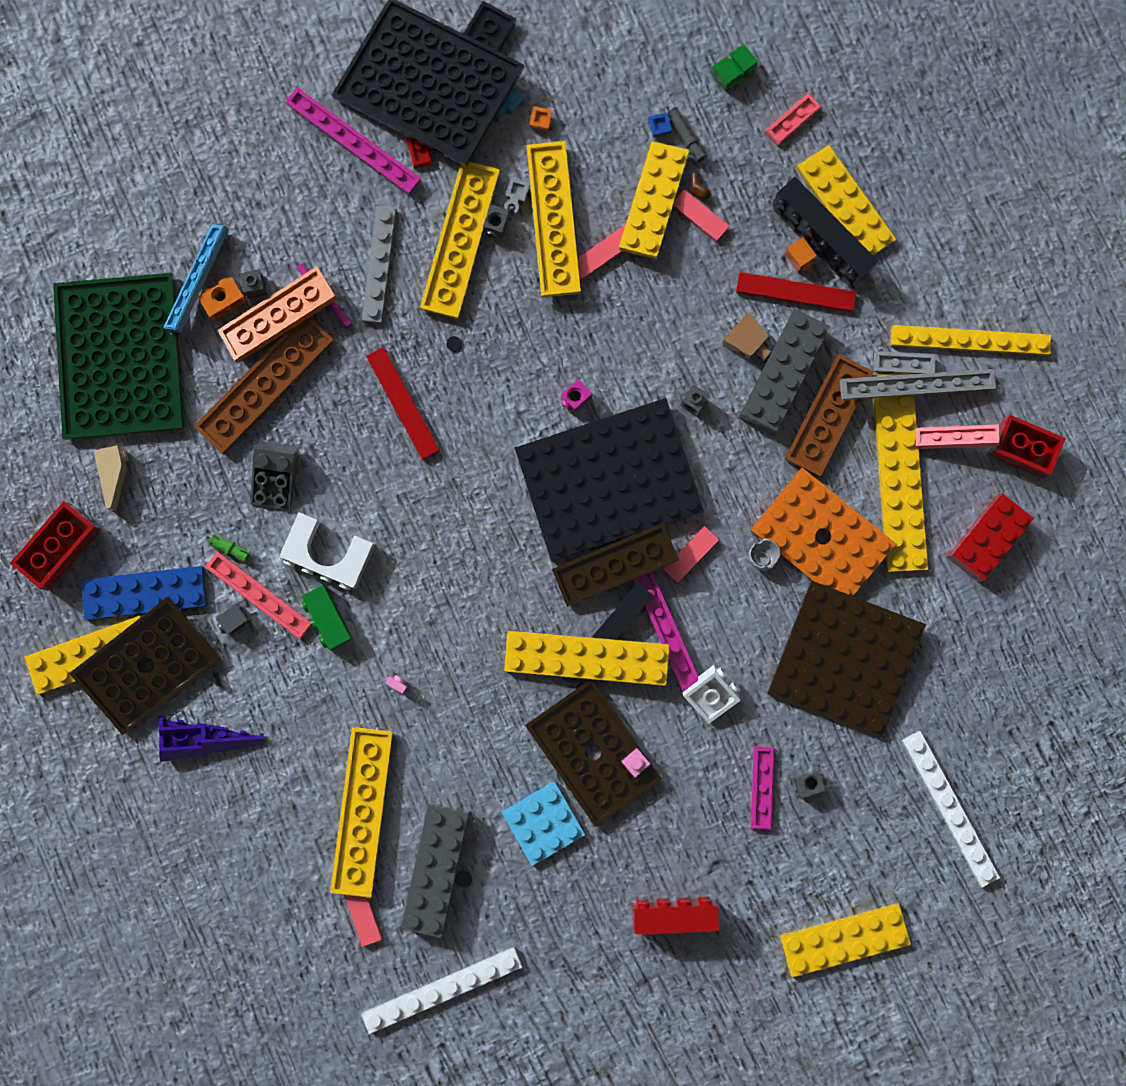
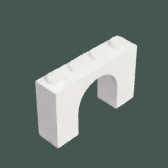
M299 512L279 556L284 559L283 563L295 567L296 564L303 567L301 571L311 575L314 572L321 574L320 579L330 583L332 580L340 582L339 587L350 591L351 587L357 589L375 545L354 535L342 561L333 566L319 565L311 554V543L320 522Z

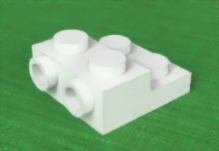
M714 665L701 674L695 684L683 692L684 698L708 724L741 701L740 689L735 682L730 683L726 679L728 677L726 672L721 667L717 669Z

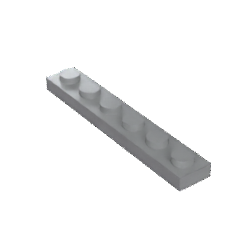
M376 206L362 322L382 324L396 218V208Z

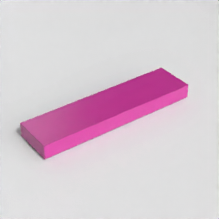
M753 746L751 829L772 830L774 747Z

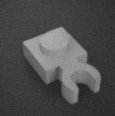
M511 177L505 198L510 200L505 203L504 209L508 210L510 206H514V215H517L519 213L518 203H525L530 183Z

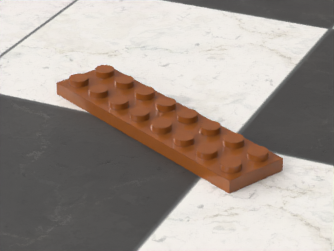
M310 317L287 331L193 427L224 455L334 342V339Z

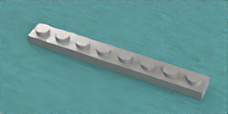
M994 369L840 380L842 400L996 389Z

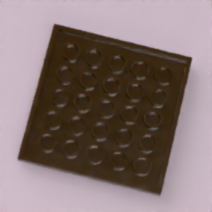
M810 580L767 694L882 738L926 624Z

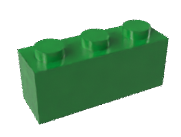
M321 585L301 596L303 599L301 602L302 607L306 613L310 612L313 618L310 622L315 630H319L322 636L319 639L324 648L328 647L329 650H334L353 640L325 585Z

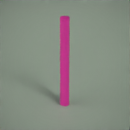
M304 264L297 267L302 276L309 272ZM335 302L328 305L346 329L352 325V322Z

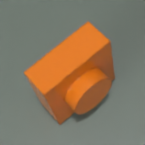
M533 106L529 128L549 131L552 110Z

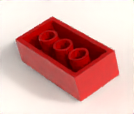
M1001 493L995 496L947 555V558L976 582L985 581L1034 518Z
M63 501L10 564L39 589L49 591L101 531V528L75 506Z
M700 896L698 900H690L689 897H679L677 901H669V898H658L657 902H648V899H637L636 903H632L634 934L719 931L718 905L709 896Z

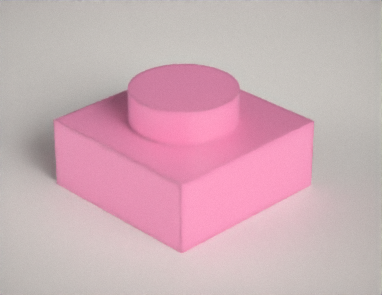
M397 675L394 678L389 676L385 684L402 694H405L408 686L405 685L406 680Z
M637 748L621 761L634 777L650 765Z

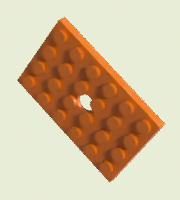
M802 467L750 529L761 539L775 541L780 547L781 555L813 581L851 596L858 591L896 545L893 540ZM819 529H827L830 532L831 539L827 544L822 545L816 541L815 534Z

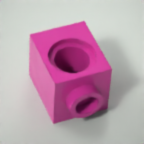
M578 379L561 394V404L567 411L572 410L575 413L592 398V393ZM577 393L581 398L579 401L573 402L569 398L570 395Z

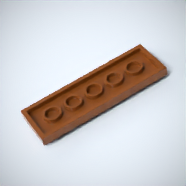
M837 354L784 460L821 477L860 400H842L840 380L871 377L874 371Z

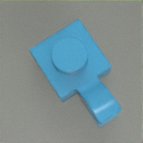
M512 88L496 119L501 120L507 111L513 114L525 101V97Z

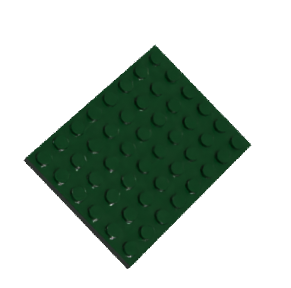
M172 272L53 283L62 439L71 440L184 429L178 333L169 332L164 329V325L175 304L174 275Z

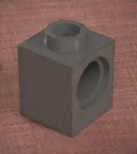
M490 204L483 224V230L487 236L503 238L510 218L509 210ZM499 220L501 224L499 226H492L491 222Z
M260 270L240 273L243 293L248 299L267 295L265 278Z
M692 384L680 406L697 416L707 401L709 394Z
M234 604L216 617V620L219 622L217 627L223 634L227 633V635H233L251 622V619L239 604Z
M818 770L792 777L800 798L826 791L824 787L826 785L825 777ZM809 778H814L815 786L812 789H808L806 786V781Z

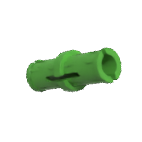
M213 534L209 541V546L217 548L224 552V555L235 557L243 563H246L250 557V551L239 547L232 540L228 541Z

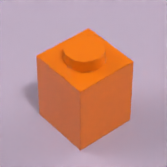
M803 237L787 247L784 255L797 272L802 269L806 271L811 268L817 256Z

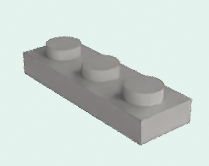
M876 351L874 353V372L935 373V354Z

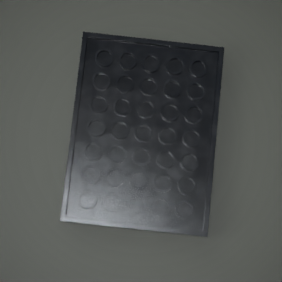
M387 0L331 95L337 101L467 167L525 67L521 62L397 0Z
M666 398L514 447L551 561L640 533L661 523L668 524L704 512Z

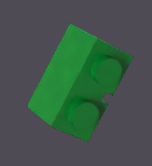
M744 43L730 53V59L726 56L712 67L711 75L725 92L730 88H736L743 78H749L756 72L758 60Z

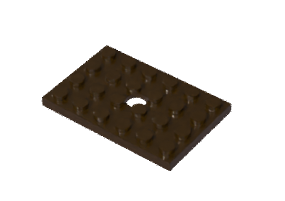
M168 595L69 674L116 729L124 735L219 661L221 657ZM147 657L153 661L154 668L151 672L147 673L139 670L138 661L141 658Z
M592 679L525 725L595 827L662 780L651 763L634 777L621 762L636 748L646 759L647 757ZM590 744H596L601 749V755L596 760H590L585 755V749Z

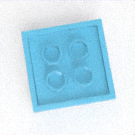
M555 781L501 812L531 866L585 835Z

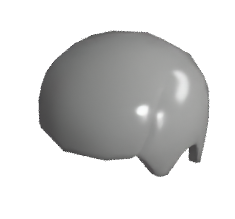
M763 539L758 543H754L748 553L750 564L755 569L761 571L772 569L780 558V547L775 541Z

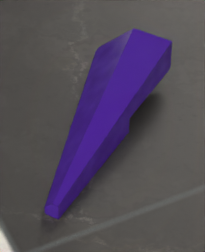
M163 716L159 717L160 762L264 745V734L261 733L260 736L247 734V731L241 730L239 733L229 731L227 727L198 722L196 725L184 723V720L180 719L175 722L166 720Z

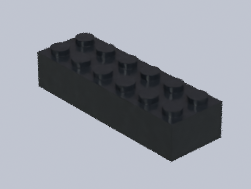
M795 176L777 192L772 204L775 213L783 216L792 230L796 229L800 237H803L814 248L815 253L828 262L830 269L834 272L837 271L842 276V280L846 285H851L855 288L871 273L879 261Z

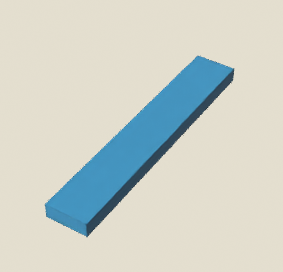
M211 225L164 325V329L167 331L182 332L229 231V228L225 225Z

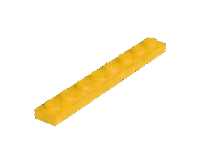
M892 325L890 346L1048 356L1050 355L1051 335Z

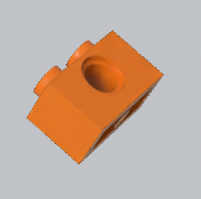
M232 277L220 280L218 285L203 290L201 295L197 297L213 322L248 302ZM221 294H226L223 301H218V297Z

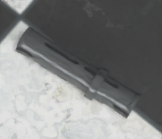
M673 107L667 112L668 117L685 143L684 147L689 150L696 163L703 161L707 155L702 150L698 137L694 136L678 108Z

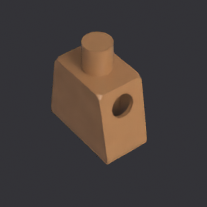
M750 312L746 313L722 341L723 346L746 360H750L754 354L765 360L772 352L763 345L769 335Z

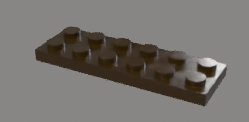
M661 523L553 568L552 571L566 606H570L679 561V558L665 524Z

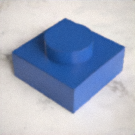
M667 112L648 117L652 138L672 133Z

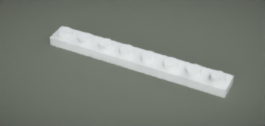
M917 731L902 739L901 742L979 886L984 887L999 879L998 873L921 731Z
M512 947L367 1010L361 1015L368 1033L371 1034L520 969L522 964L515 947Z

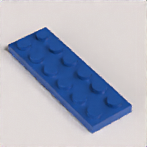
M203 566L81 580L84 620L144 614L168 595L179 609L207 606Z

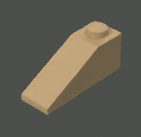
M118 445L94 451L106 509L112 512L117 510L127 471L126 462L128 461L126 450H123Z

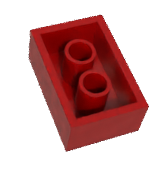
M1009 414L1002 419L999 426V446H991L988 455L1038 477L1045 478L1051 475L1066 438Z

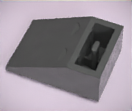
M259 441L254 447L250 505L283 510L291 509L298 468V446Z

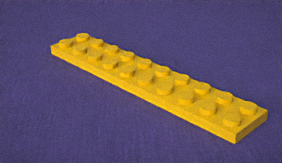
M912 373L873 374L871 377L909 375ZM914 396L873 398L883 533L896 543L895 547L885 557L886 572L928 570L919 448H916Z

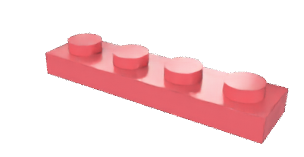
M999 424L917 428L916 448L919 449L999 446Z

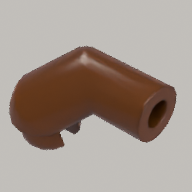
M692 173L690 175L692 194L700 199H709L711 197V190L700 184L699 173Z

